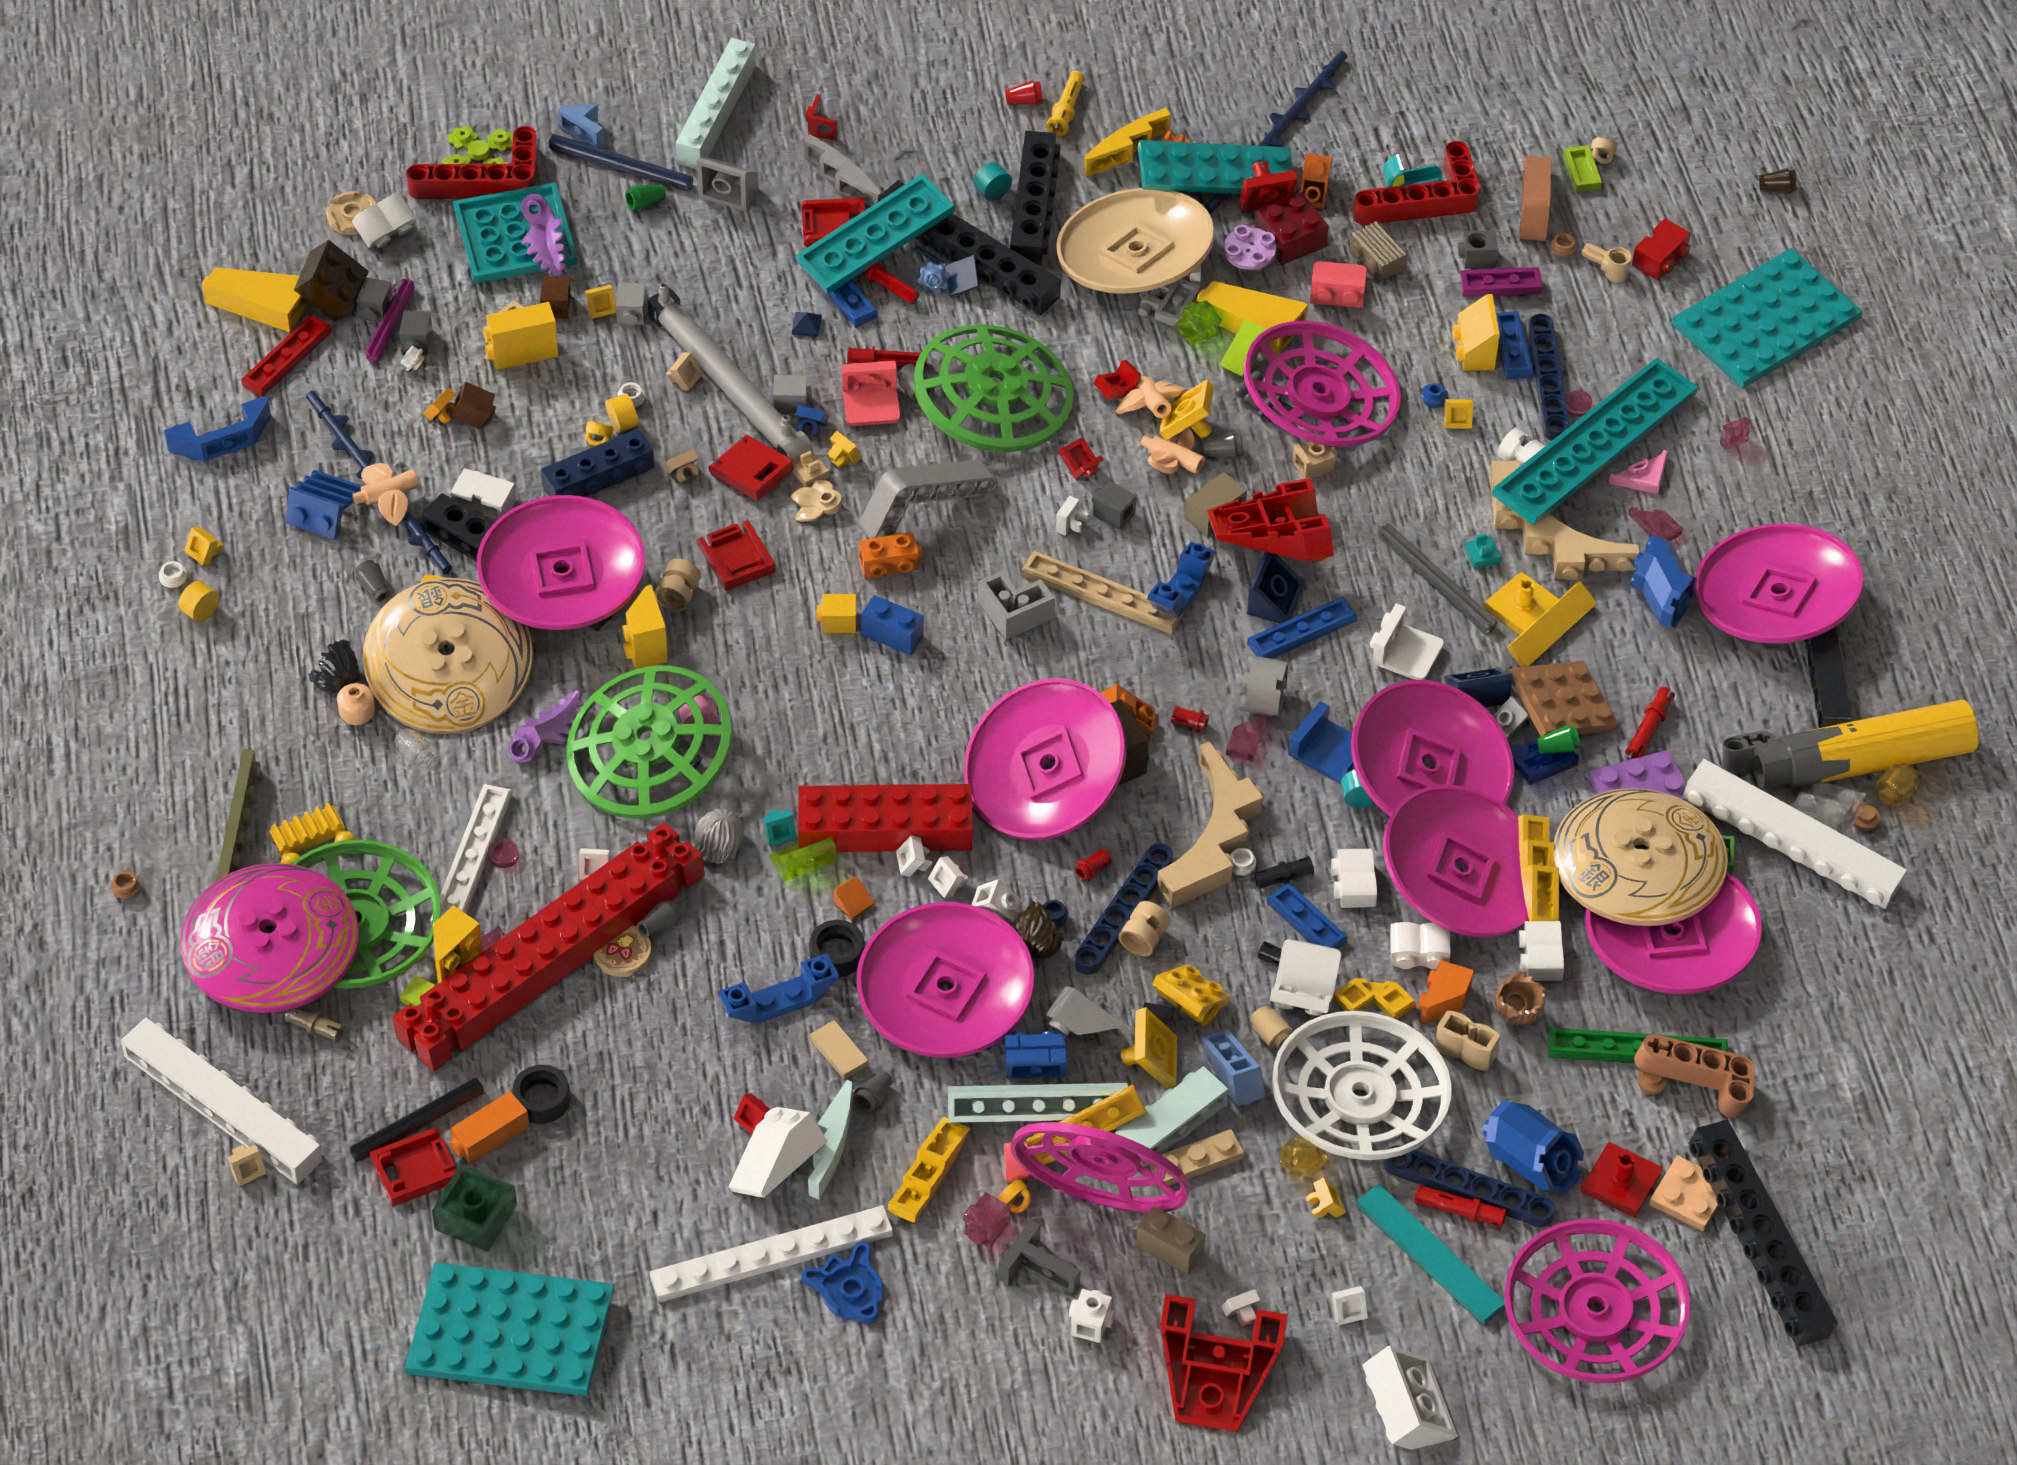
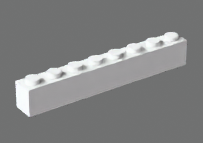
M1706 759L1702 760L1687 782L1682 798L1689 801L1692 805L1700 807L1713 814L1717 819L1735 826L1744 834L1755 837L1764 842L1768 847L1784 853L1795 862L1804 864L1819 875L1833 880L1844 889L1853 891L1874 905L1886 909L1901 886L1907 871L1905 868Z
M145 1018L121 1039L125 1058L248 1148L256 1145L262 1159L298 1185L323 1162L320 1149L321 1144L313 1135H306L301 1132L291 1119L282 1118L277 1114L272 1105L259 1101L246 1086L240 1087L226 1071H219L214 1068L204 1055L195 1054L182 1039L178 1038L176 1040L162 1024H155L148 1018Z

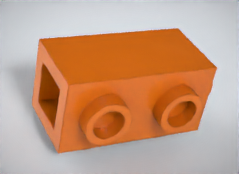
M913 532L859 540V561L864 579L880 578L886 575L919 570V559L923 558L921 543L915 542Z

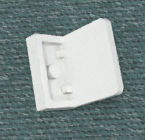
M1396 603L1391 613L1386 612L1384 615L1380 633L1375 632L1370 643V648H1373L1372 664L1414 680H1425L1443 648L1444 641L1439 637L1404 625L1406 607Z
M1293 939L1285 940L1270 1001L1276 1002V1006L1283 1009H1293L1294 1006L1305 1008V1013L1321 1016L1322 1013H1328L1332 1005L1341 960L1340 950Z

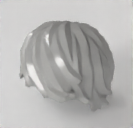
M715 809L703 816L696 825L694 831L695 838L693 839L695 841L694 847L702 853L703 861L719 864L735 859L736 852L740 850L744 835L743 822L738 815L727 809Z

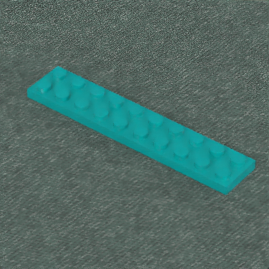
M1656 357L1493 487L1491 495L1532 525L1537 524L1695 396L1698 386Z

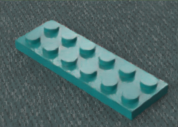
M1140 140L1138 144L1143 190L1241 194L1244 179L1255 177L1252 165L1256 162H1260L1262 167V161H1267L1271 174L1293 170L1290 147Z
M922 173L797 254L796 261L828 295L954 213L955 207Z

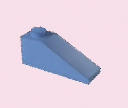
M1228 1029L1200 1038L1201 1044L1221 1083L1228 1088V1095L1237 1106L1250 1105L1256 1100L1265 1098L1259 1064Z

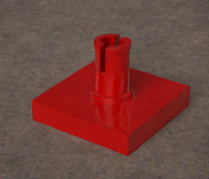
M1262 161V167L1260 162L1254 163L1252 170L1255 177L1244 179L1239 201L1241 214L1255 212L1257 209L1294 195L1298 180L1296 171L1291 170L1271 174L1267 161Z
M1608 1141L1584 1181L1581 1192L1636 1218L1662 1174L1663 1167Z

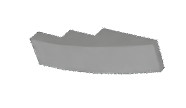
M810 134L804 140V159L820 166V176L835 182L836 193L846 198H864V205L867 208L878 202L881 191L856 164Z

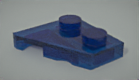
M1528 740V745H1511V741H1508L1514 766L1529 785L1579 765V756L1575 752L1546 753L1541 755L1537 740Z

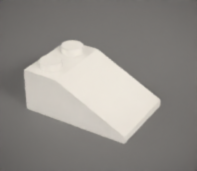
M776 1107L765 1114V1119L756 1126L729 1185L732 1192L764 1198L827 1142L810 1112Z

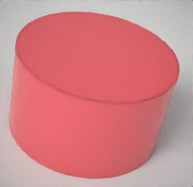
M1012 1142L1004 1143L1006 1182H1014L1018 1179L1029 1181V1173L1018 1164L1011 1153Z

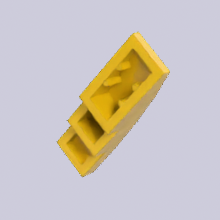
M1167 108L1135 120L1095 146L1084 158L1085 177L1133 162V153L1138 152L1140 140L1152 141V138L1170 131L1171 114Z
M1522 814L1518 817L1519 852L1524 898L1529 921H1559V868L1554 867V842H1550V817Z
M946 1117L941 1119L919 1148L917 1159L903 1176L902 1186L890 1200L887 1212L913 1223L916 1222L956 1159L970 1133V1127L958 1122L949 1123Z

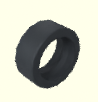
M845 920L826 921L817 926L811 933L809 941L810 959L823 955L820 951L822 943L835 938L845 939L854 945V951L846 957L830 959L839 977L848 976L858 969L859 960L865 948L863 933L856 925Z
M539 1064L526 1068L514 1080L512 1094L528 1111L529 1122L538 1124L553 1122L563 1116L569 1108L570 1088L567 1077L561 1070L551 1065ZM545 1083L557 1087L559 1096L551 1103L534 1105L524 1099V1092L533 1085Z

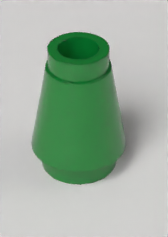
M662 184L632 186L629 190H626L625 199L630 210L641 211L661 200H665L666 191Z
M1565 725L1537 738L1541 755L1546 753L1575 752L1574 749L1581 747L1575 725L1570 727Z

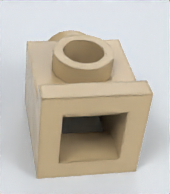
M1313 442L1300 446L1298 443L1294 445L1292 463L1303 479H1313L1334 471L1337 452L1334 446L1320 445Z

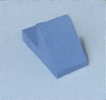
M597 105L564 106L557 109L560 129L583 143L599 148L604 147L603 127L598 124Z

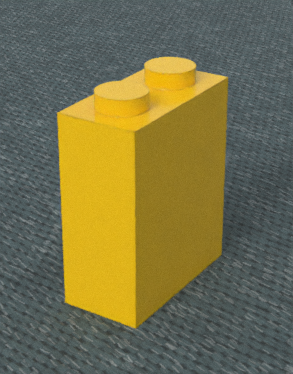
M549 302L486 315L487 326L483 327V333L486 343L489 342V344L485 345V352L488 361L493 360L496 370L559 357L556 322Z

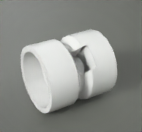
M1514 428L1501 442L1497 455L1503 461H1519L1521 466L1544 448L1545 445L1538 440L1531 441L1530 435L1519 428Z

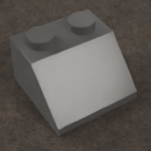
M699 157L697 159L698 197L747 211L759 191L758 172L712 158Z
M1065 986L1046 1013V1016L1052 1019L1049 1025L1067 1036L1069 1033L1082 1035L1117 1029L1123 1024L1075 988Z

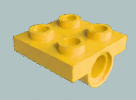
M1186 964L1156 975L1152 984L1157 988L1156 993L1176 1008H1181L1182 1012L1202 1026L1208 1025L1214 1019L1219 1009L1227 1006L1231 998L1228 993L1223 991V987L1220 984L1207 980L1200 975L1198 969Z

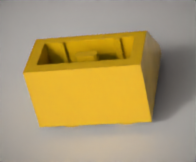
M454 905L433 923L435 963L438 983H440L482 953L483 948L480 923Z

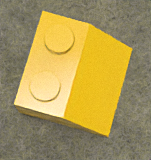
M1492 294L1485 295L1458 313L1457 325L1452 327L1453 340L1458 341V345H1456V359L1461 361L1463 371L1495 370L1500 333Z
M648 585L626 612V625L622 626L624 639L627 642L624 643L625 655L627 660L632 659L635 669L668 662L666 627L652 585Z

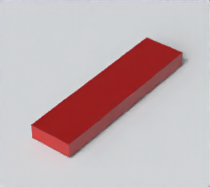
M310 314L241 379L242 386L264 397L332 333V326Z

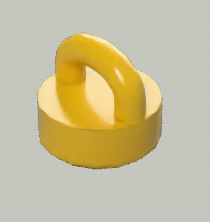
M588 421L585 430L586 441L593 447L609 441L613 434V426L596 421ZM597 434L604 436L602 441H597L592 438V435Z
M1018 1179L1001 1192L998 1200L1013 1213H1022L1031 1203V1194L1027 1190L1028 1187L1021 1179ZM1023 1196V1202L1016 1206L1014 1202Z

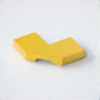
M1354 978L1336 990L1333 995V1000L1344 1011H1363L1374 1003L1386 1016L1396 1020L1416 1007V1001L1397 982L1385 981V983L1367 982V979Z

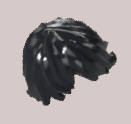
M343 639L327 646L329 652L321 653V656L325 658L318 660L321 672L312 670L308 674L310 682H313L321 691L338 693L344 686L356 682L359 665L355 652L350 647V641Z

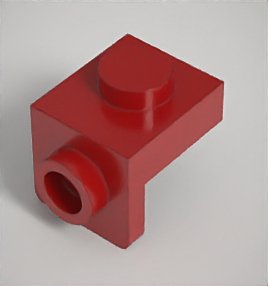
M1122 360L1117 372L1097 375L1093 384L1102 392L1104 397L1114 400L1124 398L1130 391L1136 389L1142 375L1128 360Z
M1083 437L1058 451L1075 480L1082 475L1088 478L1100 470L1098 466L1104 460L1102 455L1097 458L1095 457Z

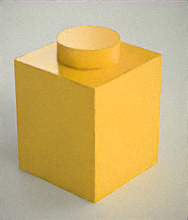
M822 594V605H817V622H822L823 633H856V594Z

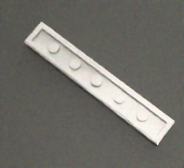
M487 784L483 785L440 894L441 916L453 905L465 914L467 913L511 800V789Z

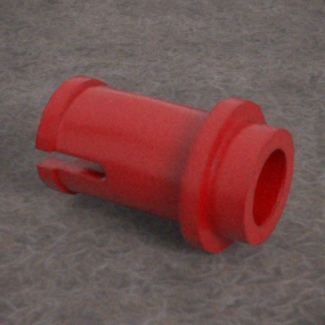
M1175 706L1171 723L1193 728L1198 733L1199 731L1206 730L1209 715H1206L1202 710L1195 712Z
M1101 848L1086 860H1079L1075 867L1076 875L1082 881H1091L1095 878L1096 873L1112 864L1111 855L1107 850Z

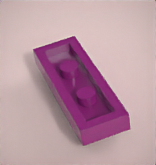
M1539 267L1460 270L1463 297H1479L1487 294H1492L1493 296L1542 294L1543 286Z

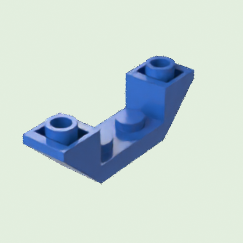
M264 396L241 404L244 421L207 432L200 436H196L190 422L165 429L164 435L168 451L205 462L255 445L271 419L268 397Z
M1190 542L1180 554L1177 572L1168 584L1159 581L1148 594L1147 600L1154 609L1179 618L1199 593L1216 551L1207 548L1203 544Z
M828 953L800 962L801 976L751 993L746 982L719 990L718 996L728 1017L759 1024L813 1005L839 979V975Z

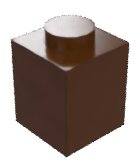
M465 382L456 395L450 417L481 429L485 421H491L495 413L496 406L493 405L495 394Z

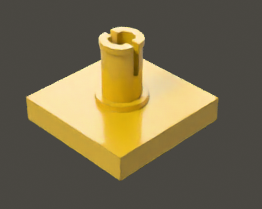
M1208 379L1169 402L1171 412L1162 418L1159 432L1165 440L1189 426L1200 439L1207 437L1212 432L1213 427L1204 418L1210 414L1214 386Z
M1521 571L1485 601L1484 609L1520 635L1549 609L1558 598Z
M1146 1007L1136 1010L1135 1046L1121 1050L1123 1063L1127 1067L1139 1064L1166 1089L1176 1086L1177 1035Z

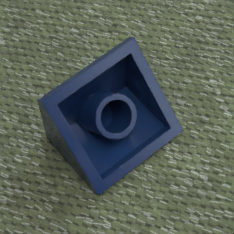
M1264 553L1249 589L1247 614L1281 624L1291 619L1305 582L1277 554Z
M1496 667L1444 676L1445 684L1470 695L1482 706L1491 707L1503 705L1510 698L1513 676L1512 673Z

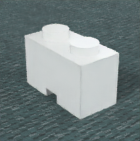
M464 468L451 491V498L458 499L466 507L477 510L485 518L496 522L501 516L510 511L516 502L515 483Z

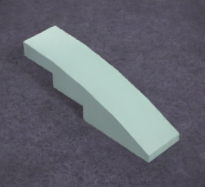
M846 1080L818 1122V1126L827 1142L813 1154V1168L815 1169L808 1178L809 1196L820 1200L832 1179L844 1150L850 1126L853 1099L852 1082Z

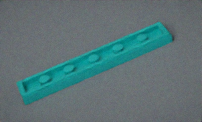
M1377 1184L1357 1200L1356 1206L1482 1325H1485L1505 1309L1504 1300L1380 1184Z

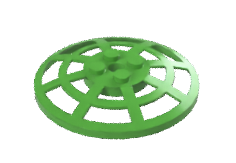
M969 325L951 329L938 335L927 344L921 352L914 370V392L918 404L925 415L948 436L978 449L995 452H1015L1037 447L1057 435L1066 424L1071 413L1074 397L1073 387L1069 374L1061 361L1039 341L1009 328L995 325ZM977 333L979 336L978 338L965 340L954 347L941 343L963 334ZM990 334L1010 337L1025 343V345L1021 346L1006 339L991 337ZM982 344L985 353H980L973 357L961 350L969 346ZM994 344L1004 345L1017 351L1011 356L996 352ZM935 350L946 354L941 363L940 376L924 380V364L930 351ZM1037 350L1056 367L1061 377L1049 375L1042 361L1032 352ZM1025 357H1028L1036 365L1040 373L1026 372L1020 362ZM953 358L967 364L964 373L949 375V365ZM991 377H996L1002 382H994ZM1028 382L1043 383V393L1039 400L1026 391ZM963 383L970 397L966 401L962 400L951 384ZM1051 385L1066 388L1065 404L1057 418L1045 407L1051 395ZM942 386L949 400L959 408L951 419L944 416L933 404L928 396L927 389ZM1021 400L1031 407L1016 414H1010L1009 410L1010 406L1019 403ZM978 403L989 407L998 408L999 415L987 413L975 407ZM1037 414L1049 424L1048 427L1035 434L1013 438L1012 424L1026 421ZM968 415L985 422L1001 424L1002 438L980 435L966 430L960 425Z
M668 665L649 666L619 675L598 689L582 706L573 721L566 748L570 775L580 793L591 804L614 816L629 819H648L677 811L692 803L706 792L724 769L732 749L734 736L733 720L729 707L719 690L709 680L685 668ZM670 673L689 677L697 681V683L683 691L673 685L655 683L657 674ZM644 676L642 685L626 689L612 699L605 695L624 682ZM708 690L718 705L722 725L704 724L701 709L693 698ZM654 691L668 692L677 696L666 706L652 703ZM642 692L641 704L633 706L628 710H625L618 704L627 697ZM596 703L603 707L592 724L589 737L575 741L579 727L589 710ZM687 704L693 713L695 724H679L673 713ZM609 712L618 718L611 732L598 734L601 723ZM653 731L650 738L640 740L643 732ZM681 735H694L690 748L685 756L682 757L675 751L679 745ZM704 735L721 736L716 756L709 768L701 775L690 764L701 748ZM612 743L616 754L605 766L599 757L597 746ZM589 748V754L595 768L600 773L590 787L581 778L574 760V752ZM666 760L674 765L666 772L650 777V767L659 765ZM624 762L638 768V779L619 776L615 774V771ZM681 773L693 783L688 789L678 795L651 804V787L664 784ZM610 781L624 788L638 789L639 805L614 803L602 798L598 794L605 784Z
M344 840L313 849L291 863L292 865L310 868L316 863L325 861L329 872L327 878L344 891L354 907L356 916L362 919L358 923L359 941L356 953H360L364 963L351 964L347 972L367 970L370 977L340 980L334 986L335 988H361L380 984L395 978L417 963L434 941L433 923L441 917L439 892L430 872L408 852L378 841ZM349 854L377 855L383 857L377 872L368 870H347L341 872L336 857ZM394 862L405 866L413 872L426 889L410 897L408 892L398 882L388 877ZM348 880L372 881L368 890H348L345 881ZM385 886L392 890L401 901L387 907L378 895L382 887ZM430 899L433 913L430 933L427 938L413 936L416 922L414 907ZM406 912L407 923L404 933L389 930V918ZM265 926L266 933L273 932L274 926ZM382 940L396 943L389 952L375 959L371 948L378 945ZM405 946L419 948L407 961L387 972H381L379 966L393 959Z

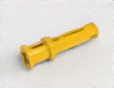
M1072 71L1070 73L1060 101L1052 108V117L1048 119L1046 129L1048 132L1056 133L1057 137L1065 136L1068 133V123L1075 115L1073 107L1085 81L1083 73L1079 71Z

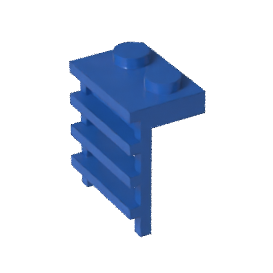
M313 470L311 477L305 476L304 482L299 481L296 488L291 487L289 489L285 523L336 539L340 533L342 511L354 503L352 494L360 492L362 485Z

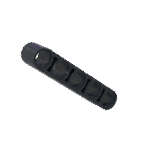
M1835 626L1829 631L1804 640L1819 728L1851 722Z

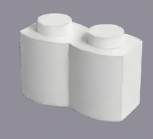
M397 192L357 214L353 218L352 223L368 248L375 245L377 248H380L390 242V236L397 233L399 236H402L413 228L412 224L416 218L400 193Z
M1372 848L1337 849L1336 858L1331 859L1332 876H1337L1338 881L1334 882V899L1340 900L1341 908L1376 907L1377 886Z
M1525 921L1524 930H1519L1518 936L1519 948H1524L1525 954L1520 955L1521 972H1526V977L1532 976L1533 981H1562L1564 958L1560 921Z
M1410 922L1391 924V965L1401 969L1423 966L1437 970L1440 960L1450 963V931L1435 923L1419 925Z

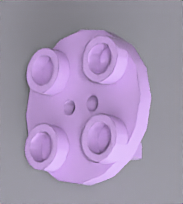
M1238 225L1235 227L1234 232L1230 233L1225 239L1223 251L1226 259L1232 265L1240 269L1262 272L1263 267L1269 265L1275 258V237L1272 233L1265 232L1259 228Z

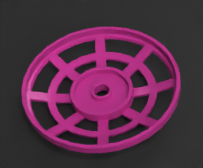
M1313 321L1280 323L1259 334L1252 342L1245 357L1243 368L1244 380L1255 404L1277 426L1306 441L1335 447L1365 444L1377 439L1389 429L1400 408L1401 394L1399 383L1394 371L1384 357L1363 339L1333 325ZM1302 335L1303 348L1288 350L1278 356L1267 344L1283 336ZM1313 335L1337 341L1353 349V351L1344 360L1330 352L1314 349ZM1259 350L1270 361L1265 372L1264 382L1251 378L1250 374L1251 364ZM1362 356L1378 371L1386 387L1370 388L1364 376L1354 367ZM1299 357H1304L1305 365H1301L1294 370L1284 363ZM1315 358L1328 361L1338 367L1333 370L1327 366L1316 364ZM1276 369L1289 379L1286 387L1272 385L1273 374ZM1347 373L1351 375L1361 390L1351 391L1344 376ZM1257 390L1266 392L1274 407L1283 416L1280 417L1263 401ZM1275 395L1288 397L1295 407L1288 412ZM1389 396V412L1385 422L1381 425L1368 420L1373 409V399ZM1351 400H1364V409L1360 416L1346 409ZM1303 414L1318 418L1321 427L1306 423L1298 418ZM1341 416L1352 423L1333 428L1330 419ZM1291 423H1295L1296 425H1298V426H1300V427H1303V428H1305V429H1307V430H1310V431H1314V432H1318V433H1324L1325 436H1321V435H1317V434H1314V433L1307 432V431H1305V430H1303V429H1301V428H1298V427L1292 425ZM1360 426L1374 431L1354 438H1338L1336 435L1353 431Z
M1042 1122L1020 1128L1016 1131L1011 1143V1153L1024 1170L1046 1185L1081 1200L1128 1212L1148 1213L1153 1206L1169 1212L1183 1206L1190 1193V1183L1186 1175L1170 1160L1138 1142L1109 1131L1077 1124ZM1044 1133L1042 1145L1025 1146L1023 1137ZM1055 1135L1070 1140V1143H1053L1052 1137ZM1060 1151H1067V1154L1070 1158L1065 1156ZM1048 1152L1049 1155L1069 1169L1061 1175L1042 1164L1033 1155ZM1141 1161L1155 1165L1157 1172L1154 1174L1140 1164ZM1166 1171L1180 1184L1181 1188L1177 1192L1163 1181ZM1138 1172L1145 1176L1142 1178H1129L1135 1176ZM1083 1174L1097 1180L1117 1184L1120 1194L1095 1189L1074 1180ZM1157 1185L1167 1195L1163 1197H1133L1130 1186L1145 1187Z
M1572 1220L1543 1230L1530 1239L1518 1252L1510 1266L1505 1283L1504 1302L1506 1315L1512 1331L1521 1345L1547 1368L1563 1376L1584 1382L1617 1383L1635 1379L1653 1371L1663 1364L1678 1348L1684 1337L1690 1316L1688 1285L1682 1270L1672 1255L1647 1234L1631 1226L1610 1220ZM1594 1233L1617 1237V1241L1612 1254L1601 1251H1580L1574 1253L1568 1236ZM1556 1240L1562 1257L1548 1265L1538 1279L1522 1270L1524 1264L1535 1252ZM1629 1242L1652 1255L1663 1266L1667 1274L1650 1281L1648 1276L1639 1267L1624 1259ZM1594 1261L1607 1263L1604 1274L1596 1272L1583 1274L1579 1263ZM1567 1267L1572 1279L1567 1282L1562 1290L1547 1284L1555 1273ZM1619 1268L1633 1276L1641 1286L1628 1291L1616 1279ZM1516 1281L1533 1290L1531 1309L1534 1321L1518 1324L1513 1305ZM1673 1284L1679 1301V1322L1677 1327L1659 1324L1661 1307L1657 1292ZM1541 1295L1559 1302L1558 1316L1543 1319L1540 1307ZM1648 1297L1651 1309L1650 1322L1632 1317L1633 1303ZM1598 1303L1603 1306L1604 1310L1593 1312L1587 1305ZM1565 1327L1571 1334L1576 1336L1572 1348L1558 1341L1550 1330ZM1627 1328L1644 1333L1637 1343L1626 1350L1617 1338ZM1541 1333L1543 1338L1552 1347L1568 1356L1564 1365L1552 1361L1538 1351L1527 1340L1525 1335ZM1654 1335L1672 1339L1669 1346L1657 1359L1643 1367L1637 1368L1630 1358L1643 1350ZM1588 1342H1605L1612 1354L1588 1355L1584 1354ZM1579 1361L1593 1364L1618 1362L1625 1372L1601 1375L1580 1372L1576 1368Z

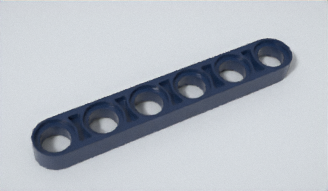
M1539 313L1530 318L1528 334L1543 432L1545 437L1552 441L1569 428V419L1554 323L1550 316ZM1540 323L1546 325L1548 328L1545 330H1538L1534 327V325ZM1543 343L1549 345L1551 348L1548 350L1539 349L1537 345ZM1546 363L1554 368L1552 370H1544L1540 365ZM1553 384L1557 389L1547 390L1543 385ZM1549 404L1558 405L1560 409L1557 411H1551L1546 406ZM1554 424L1563 427V430L1553 431L1549 426Z
M1156 843L1148 848L1075 953V967L1077 971L1085 975H1092L1104 964L1118 944L1119 933L1125 923L1130 920V916L1138 903L1148 901L1157 888L1158 871L1172 864L1173 851L1168 845ZM1161 853L1166 855L1168 859L1164 862H1157L1153 860L1152 856ZM1147 873L1154 879L1150 882H1142L1138 879V876ZM1127 894H1135L1139 897V900L1130 903L1125 901L1123 897ZM1119 914L1125 920L1121 923H1113L1109 917ZM1107 935L1111 940L1108 943L1100 944L1095 941V937ZM1090 955L1096 961L1093 964L1087 965L1082 963L1080 958Z
M1395 1145L1389 1149L1401 1147V1145ZM1416 1150L1401 1155L1406 1159V1163L1401 1166L1392 1164L1390 1158L1385 1159V1169L1388 1173L1399 1178L1470 1200L1475 1198L1481 1199V1203L1507 1209L1506 1216L1536 1227H1546L1553 1221L1555 1206L1545 1196ZM1421 1166H1430L1434 1169L1435 1173L1425 1176L1418 1169ZM1458 1176L1463 1180V1183L1459 1186H1452L1447 1182V1178ZM1479 1186H1486L1492 1193L1488 1196H1480L1476 1193L1475 1189ZM1508 1196H1514L1519 1199L1520 1204L1514 1207L1508 1206L1504 1199ZM1541 1206L1546 1208L1549 1214L1545 1217H1539L1532 1210L1535 1207Z

